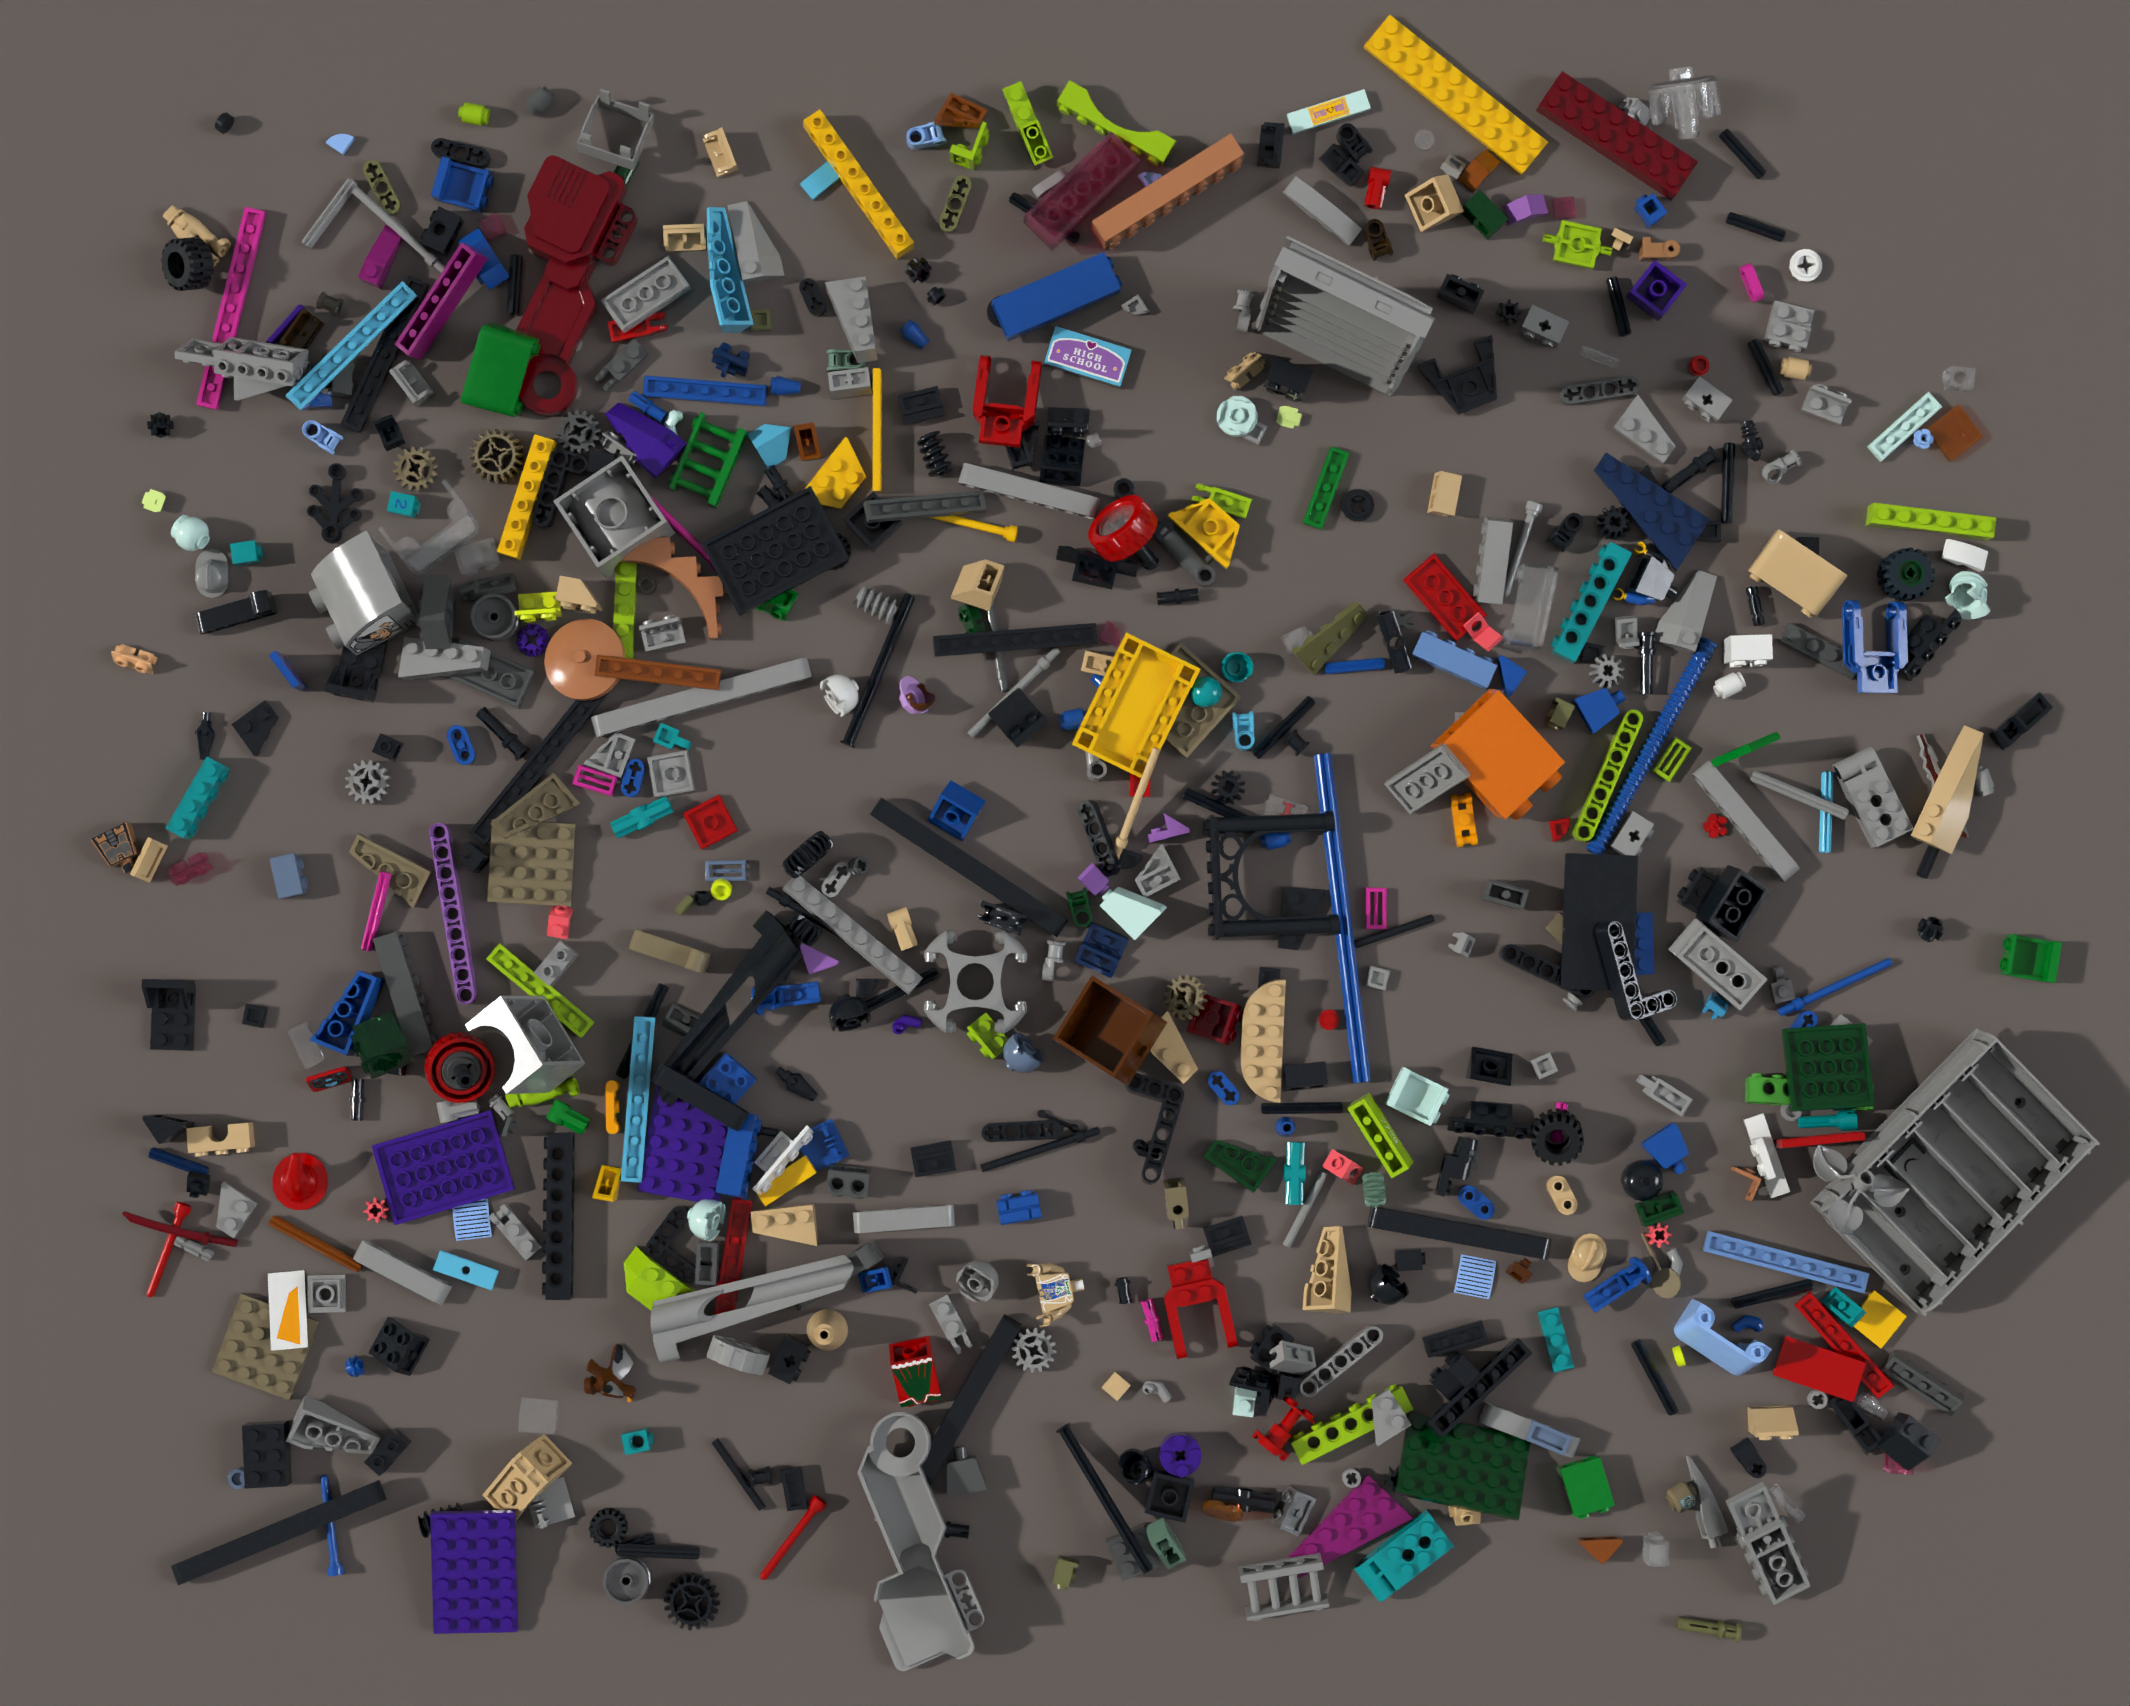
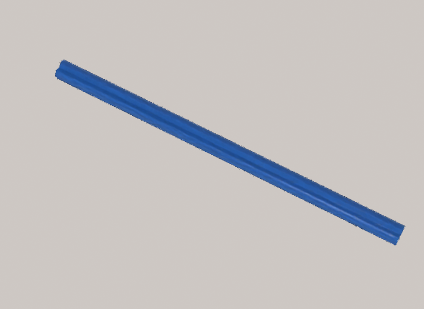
M1331 753L1314 755L1320 813L1334 811L1335 819L1334 831H1323L1332 912L1339 916V935H1335L1352 1077L1353 1083L1371 1081L1332 757Z

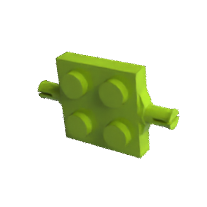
M1565 220L1561 221L1559 232L1556 236L1544 233L1542 242L1554 244L1553 262L1591 270L1594 268L1598 254L1611 256L1613 249L1612 247L1601 246L1600 236L1602 228Z

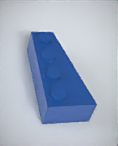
M358 971L343 992L344 994L340 1000L335 1003L332 1008L333 1010L323 1020L316 1034H313L310 1041L346 1056H355L385 979L366 971Z
M750 1113L740 1131L728 1127L716 1193L747 1200L750 1176L753 1169V1156L757 1149L756 1137L757 1132L759 1133L761 1129V1120H759L758 1115Z

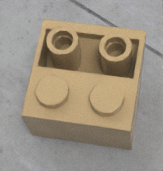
M986 559L964 565L952 592L951 599L990 611L1002 582L1004 565Z
M565 576L559 577L555 600L560 603V606L575 611L576 607L581 608L580 610L589 614H596V611L602 612L601 605L581 579Z
M1789 1405L1747 1407L1748 1432L1755 1435V1437H1759V1440H1771L1772 1436L1780 1437V1439H1793L1792 1435H1799L1793 1407Z

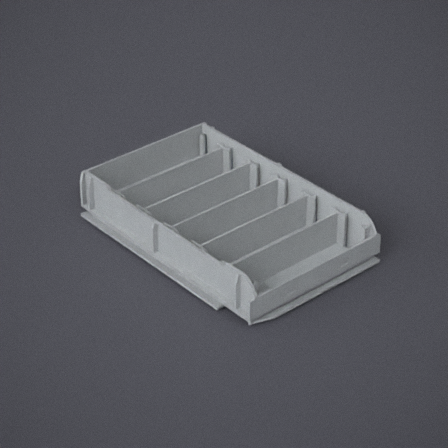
M1287 236L1284 247L1269 276L1268 289L1260 304L1261 312L1256 321L1255 331L1391 396L1397 390L1405 372L1408 371L1435 318L1430 316L1433 308L1378 280V276L1373 278Z
M1976 1028L1846 1159L1847 1170L1842 1175L1854 1174L1855 1172L1859 1174L1863 1170H1869L1874 1176L1884 1174L1893 1177L1884 1168V1166H1887L1901 1182L1910 1188L1896 1206L1886 1208L1875 1202L1873 1192H1870L1869 1189L1861 1192L1853 1206H1857L1863 1211V1221L1855 1231L1849 1234L1837 1232L1829 1219L1828 1210L1830 1205L1836 1200L1850 1202L1857 1191L1853 1185L1854 1178L1840 1180L1836 1177L1810 1204L1916 1313L1918 1312L1926 1316V1312L1938 1305H1942V1301L2017 1225L2022 1226L2024 1224L2022 1220L2086 1155H2090V1151L2100 1143L1994 1035L1985 1031H1979ZM2016 1098L2021 1099L2020 1105H2015ZM1912 1137L1927 1151L1923 1154L1912 1144L1894 1164L1890 1162L1891 1158ZM2062 1138L2066 1143L2072 1140V1142L2060 1154H2058L2060 1151L2055 1147L2058 1144V1142ZM1910 1158H1915V1159H1917V1160H1911V1161H1909V1162L1907 1163V1165H1906L1907 1171H1905V1169H1904V1164H1905V1162H1906L1908 1159H1910ZM2034 1167L2038 1171L2044 1169L2032 1182H2030L2032 1179L2027 1174ZM2006 1195L2010 1199L2016 1197L2004 1210H2002L2004 1207L1999 1202ZM1896 1207L1901 1208L1900 1214H1895L1894 1210ZM1978 1224H1980L1983 1228H1985L1988 1225V1227L1976 1239H1974L1976 1235L1972 1232V1230ZM1950 1252H1952L1955 1256L1960 1254L1948 1267H1946L1948 1264L1943 1259ZM1906 1265V1271L1901 1272L1900 1266ZM1922 1280L1927 1284L1932 1282L1919 1296L1920 1292L1915 1287Z

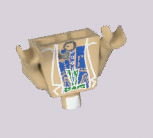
M1029 1263L1027 1267H1033V1272L1027 1275L1035 1276L1043 1312L1036 1319L1043 1318L1044 1320L1043 1325L1039 1327L1049 1326L1051 1322L1061 1318L1072 1307L1074 1302L1073 1293L1085 1290L1083 1279L1070 1280L1069 1273L1065 1272L1063 1267L1052 1263Z

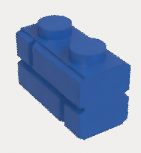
M1030 1189L1020 1191V1196L1013 1197L1012 1193L1000 1195V1199L997 1200V1207L1001 1225L1042 1218L1038 1193H1033V1190Z

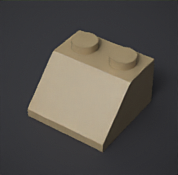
M1448 174L1435 176L1405 194L1420 232L1447 222L1464 212Z

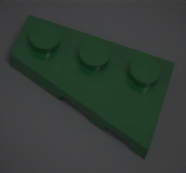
M1218 1140L1213 1141L1203 1156L1204 1159L1252 1193L1257 1190L1277 1160L1276 1158L1248 1151Z

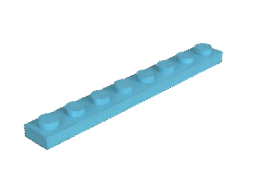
M402 281L286 394V397L302 411L417 298V295Z
M634 1016L620 1179L623 1182L642 1183L655 1017Z

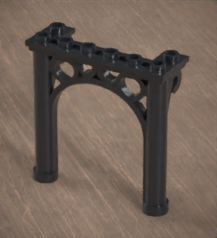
M1324 811V813L1240 817H1214V815H1209L1207 820L1203 821L1204 833H1207L1209 841H1206V853H1210V861H1207V874H1211V882H1208V894H1212V903H1209L1208 907L1209 915H1213V920L1208 924V936H1212V940H1219V938L1320 933L1339 935L1338 914L1267 917L1256 912L1244 899L1238 881V868L1241 856L1254 839L1269 833L1334 831V811ZM1234 833H1254V834H1252L1251 836H1249V837L1242 843V841L1240 840V838H1239L1237 835H1235ZM1219 834H1225V835L1222 836L1221 839L1219 840ZM1227 838H1233L1239 846L1238 851L1233 856H1228L1224 853L1223 843ZM1220 855L1225 860L1231 861L1234 859V863H1230L1228 870L1224 873L1220 872ZM1221 881L1227 883L1230 890H1235L1236 894H1228L1222 900ZM1230 898L1237 899L1242 905L1236 916H1230L1226 911V902ZM1245 910L1257 918V920L1238 919L1242 917ZM1222 914L1229 921H1223Z

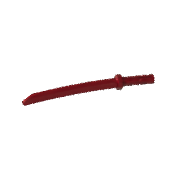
M126 1211L122 1213L132 1223L179 1237L201 1241L204 1245L208 1243L237 1247L238 1239L213 1236L207 1231L201 1233L183 1229Z

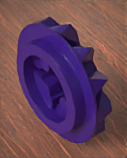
M528 624L522 627L516 635L518 649L524 655L530 657L539 656L544 653L549 643L548 633L538 624ZM526 634L532 637L538 635L535 639L538 647L532 643L527 645L529 639Z

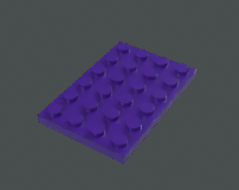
M698 1075L695 1081L699 1083L704 1076ZM656 1085L644 1151L642 1183L639 1182L638 1191L696 1202L702 1199L720 1201L721 1195L715 1191L728 1126L680 1098L674 1104L663 1103L660 1098L658 1085Z
M492 1110L372 1145L394 1225L515 1190Z
M515 1510L431 1511L434 1634L518 1632Z

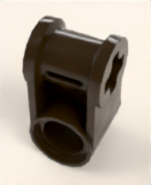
M1378 219L1368 221L1364 227V236L1372 260L1376 261L1378 257L1387 254L1393 255L1392 245L1387 237L1383 223ZM1375 225L1378 227L1379 233L1371 234L1369 226Z

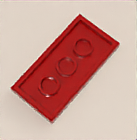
M1435 553L1403 579L1404 583L1455 642L1467 633L1463 625L1477 612L1483 618L1487 616L1484 610ZM1475 621L1472 624V628L1475 627L1480 621Z
M1846 1132L1774 1139L1773 1142L1775 1148L1865 1140V1133Z
M1785 1335L1772 1375L1854 1402L1866 1362Z

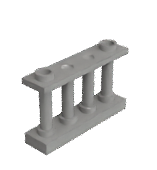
M1320 1553L1238 1566L1241 1583H1247L1251 1606L1245 1607L1247 1621H1259L1267 1617L1309 1610L1320 1611L1329 1607L1327 1594L1320 1593L1317 1572L1324 1570ZM1308 1572L1312 1596L1300 1598L1297 1575ZM1289 1576L1291 1600H1279L1276 1581L1278 1577ZM1267 1579L1271 1603L1259 1605L1256 1581Z

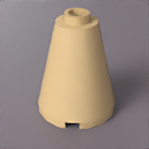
M820 1310L810 1318L807 1324L809 1341L813 1346L823 1351L839 1348L845 1342L848 1335V1326L845 1318L835 1310ZM822 1331H826L828 1336H825Z

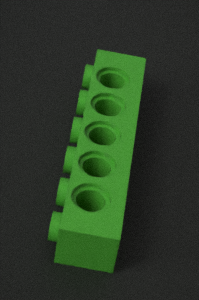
M1753 1073L1752 1077L1745 1079V1103L1790 1106L1789 1095L1784 1091L1787 1085L1785 1075H1772V1078H1766L1764 1074ZM1765 1084H1769L1772 1087L1771 1094L1765 1093ZM1872 1106V1107H1858V1108H1843V1109H1844V1110L1870 1111V1110L1873 1109V1106Z

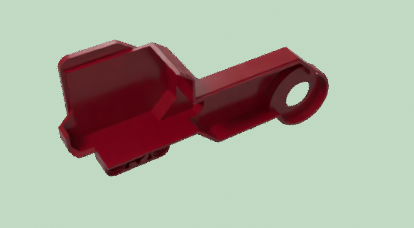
M555 155L548 156L545 159L527 195L531 213L524 227L527 244L534 255L548 261L516 329L517 331L540 338L538 343L540 344L539 353L537 356L529 359L519 397L528 409L542 416L558 415L566 411L576 399L578 380L570 363L598 309L589 279L598 261L607 266H614L618 263L638 222L634 210L621 203L627 192L626 184L621 176L611 171L596 175ZM631 214L632 219L629 222H623L622 218L624 215ZM621 233L622 237H618L617 239H615L614 235H619ZM607 251H614L612 258H604V254ZM542 372H553L561 380V390L554 398H540L534 391V380Z

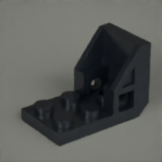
M388 640L358 655H355L343 646L339 666L335 665L326 682L324 691L335 696L374 703Z
M142 979V991L147 1008H152L150 1049L193 1051L196 999L194 980Z

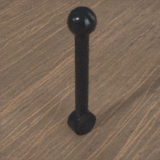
M1044 1110L1038 1111V1117L1040 1118L1045 1117L1049 1120H1057L1061 1125L1070 1128L1072 1132L1078 1130L1076 1124L1071 1125L1046 1114Z

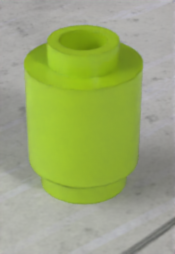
M465 102L463 106L460 105L458 117L461 118L463 123L478 126L488 124L490 109L485 108L484 105Z

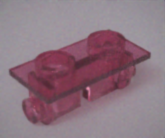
M199 852L188 858L190 864L188 866L184 860L170 866V869L167 870L168 878L178 886L187 883L194 877L206 874L214 867L207 861L209 858L206 852Z

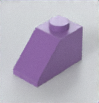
M1093 863L1077 878L1094 896L1097 894L1101 896L1109 888L1107 885L1109 880Z

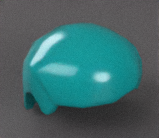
M1231 652L1223 658L1221 672L1224 678L1230 682L1239 683L1252 675L1254 664L1245 653Z
M1200 677L1195 680L1190 688V697L1193 703L1200 707L1214 706L1218 704L1222 697V686L1219 681L1212 677Z

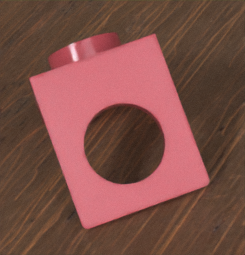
M1479 612L1463 625L1474 642L1488 652L1503 639L1502 635L1489 627ZM1475 621H1480V628L1472 631V624Z
M1333 1149L1322 1166L1353 1186L1364 1169ZM1356 1168L1355 1175L1350 1178L1351 1171Z

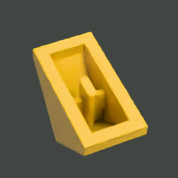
M601 1166L592 1198L611 1202L617 1200L621 1168Z

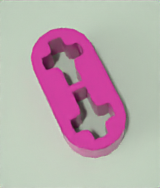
M1748 263L1740 266V275L1751 301L1755 303L1764 299L1763 289L1752 264Z

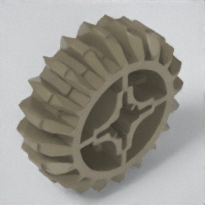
M494 428V434L487 429V436L479 433L481 440L474 439L473 442L477 446H470L469 448L475 453L468 455L470 459H475L470 462L471 467H476L473 470L474 473H480L479 478L482 480L487 476L488 483H491L493 478L496 484H499L500 478L506 483V476L508 475L511 479H514L515 477L512 472L520 473L517 465H524L519 460L525 458V454L518 453L524 449L522 445H518L520 440L518 438L513 439L514 434L512 432L507 435L505 429L500 434L498 428ZM495 441H505L511 448L500 449ZM488 444L489 451L481 458L482 451ZM495 450L501 454L498 456L499 463L494 458L492 459V457H495ZM513 454L510 464L505 468V460ZM493 463L498 468V472L488 471L482 464Z

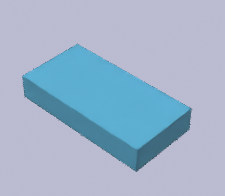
M827 161L802 181L800 186L812 200H815L836 183L840 177Z

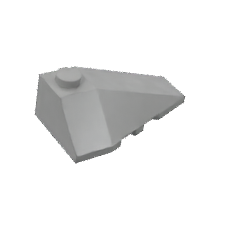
M748 201L727 205L744 284L748 285L785 277L781 257Z

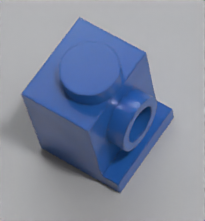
M1654 193L1649 196L1645 194L1636 201L1637 205L1634 208L1646 224L1647 229L1664 218L1668 213ZM1645 208H1650L1652 212L1648 214Z

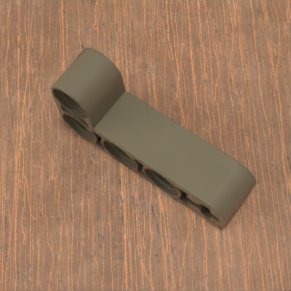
M637 929L634 930L628 948L705 974L711 957L710 953Z

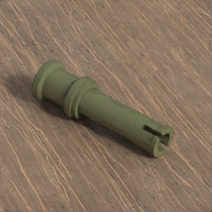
M1680 1616L1677 1618V1630L1715 1635L1720 1640L1727 1638L1740 1642L1742 1633L1741 1623L1733 1625L1724 1623L1722 1620L1715 1623ZM1690 1624H1692V1625H1698V1626H1704V1627H1706V1628L1690 1626Z

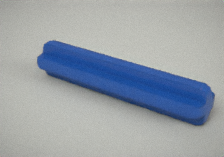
M1373 658L1325 663L1324 670L1325 674L1384 669L1385 659Z

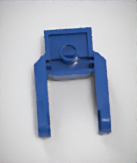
M1846 600L1842 607L1843 663L1852 673H1857L1858 693H1898L1897 672L1908 663L1907 610L1905 604L1900 601H1891L1887 605V652H1864L1863 618H1861L1859 601Z

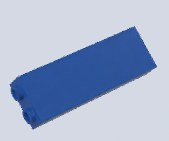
M1102 252L993 299L991 306L1007 341H1011L1119 294L1122 282L1120 277L1115 275L1112 270L1114 265L1109 256L1106 257L1105 252Z

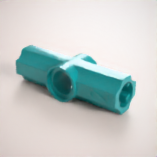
M665 796L648 805L644 804L631 810L629 814L610 822L614 834L619 839L635 830L639 831L655 823L654 821L674 811L670 801Z
M1287 1142L1286 1163L1284 1164L1285 1204L1303 1205V1183H1305L1306 1165L1304 1164L1305 1142Z

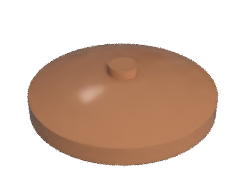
M578 619L567 623L553 635L546 648L544 665L550 683L561 694L574 700L589 701L604 696L616 686L620 679L595 676L597 655L626 658L622 640L611 627L598 620Z

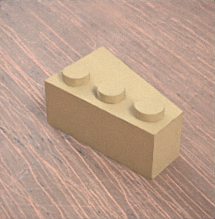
M1166 1011L1160 1018L1165 1020L1167 1024L1150 1052L1184 1084L1198 1068L1169 1012Z
M814 1203L753 1210L750 1212L753 1233L814 1246L819 1245Z

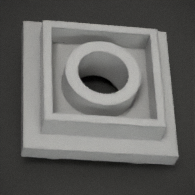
M346 1274L307 1276L308 1313L346 1312ZM324 1288L331 1291L329 1300L321 1296V1291Z

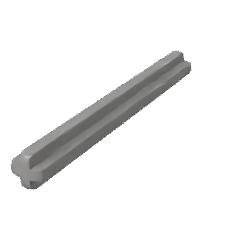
M1758 771L1752 773L1750 780L1754 783L1843 820L1848 816L1849 810Z

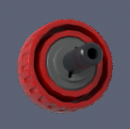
M451 1032L440 1037L429 1048L428 1054L425 1057V1075L430 1087L439 1097L449 1102L468 1103L484 1095L490 1088L495 1075V1060L488 1045L478 1036L468 1032Z

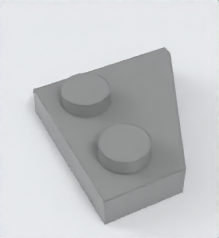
M1163 844L1158 847L1135 879L1143 897H1148L1181 880Z
M1390 1389L1371 1399L1375 1443L1377 1446L1411 1426L1410 1421Z

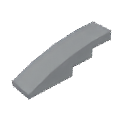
M1297 176L1292 179L1283 191L1311 219L1317 220L1325 229L1333 232L1346 245H1350L1362 230L1335 205Z

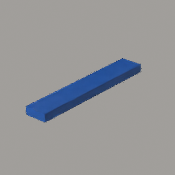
M645 376L643 396L766 407L768 386Z

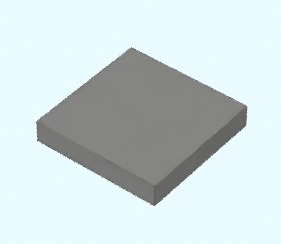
M688 750L647 757L654 798L695 791Z

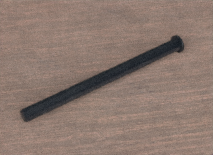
M904 594L843 741L840 740V743L855 749L854 743L915 600V597L911 594Z
M1068 1423L1062 1426L1056 1433H1060L1141 1571L1144 1574L1150 1572L1153 1566L1069 1427L1071 1424Z

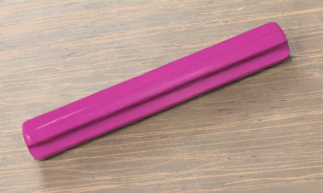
M386 871L379 873L361 949L365 951H372L374 947L373 939L377 935L391 879V873Z

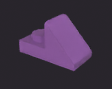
M1163 814L1167 830H1163V827L1155 828L1147 836L1149 843L1188 834L1190 831L1188 827Z

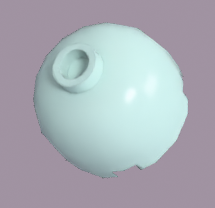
M702 1199L689 1209L687 1214L691 1232L700 1239L710 1242L714 1240L720 1230H717L719 1221L723 1224L725 1220V1204L713 1199Z

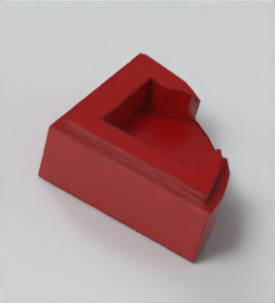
M1570 818L1549 822L1553 842L1560 840L1567 833L1570 826Z

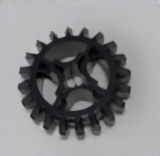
M823 831L813 834L783 861L782 867L785 869V872L793 879L804 874L833 847L831 838Z
M686 1573L683 1575L684 1581L677 1577L675 1579L677 1584L671 1582L669 1586L672 1590L667 1589L665 1592L670 1597L664 1598V1602L670 1603V1605L665 1606L664 1610L672 1611L667 1617L672 1618L675 1616L673 1624L676 1625L678 1621L682 1622L680 1625L681 1629L684 1628L685 1624H688V1630H692L693 1624H695L696 1629L699 1630L701 1628L700 1622L706 1627L708 1625L707 1619L713 1621L715 1618L711 1613L717 1614L719 1611L714 1606L720 1605V1601L714 1599L719 1597L720 1594L719 1592L712 1593L716 1589V1585L709 1587L711 1579L703 1582L704 1575L702 1574L699 1579H696V1573H692L691 1579H689ZM686 1586H697L703 1591L694 1593ZM681 1590L684 1602L677 1607L675 1598L677 1592ZM707 1596L709 1605L707 1611L703 1614L700 1601ZM689 1597L697 1599L695 1606L686 1605ZM684 1611H691L697 1617H687L682 1613Z

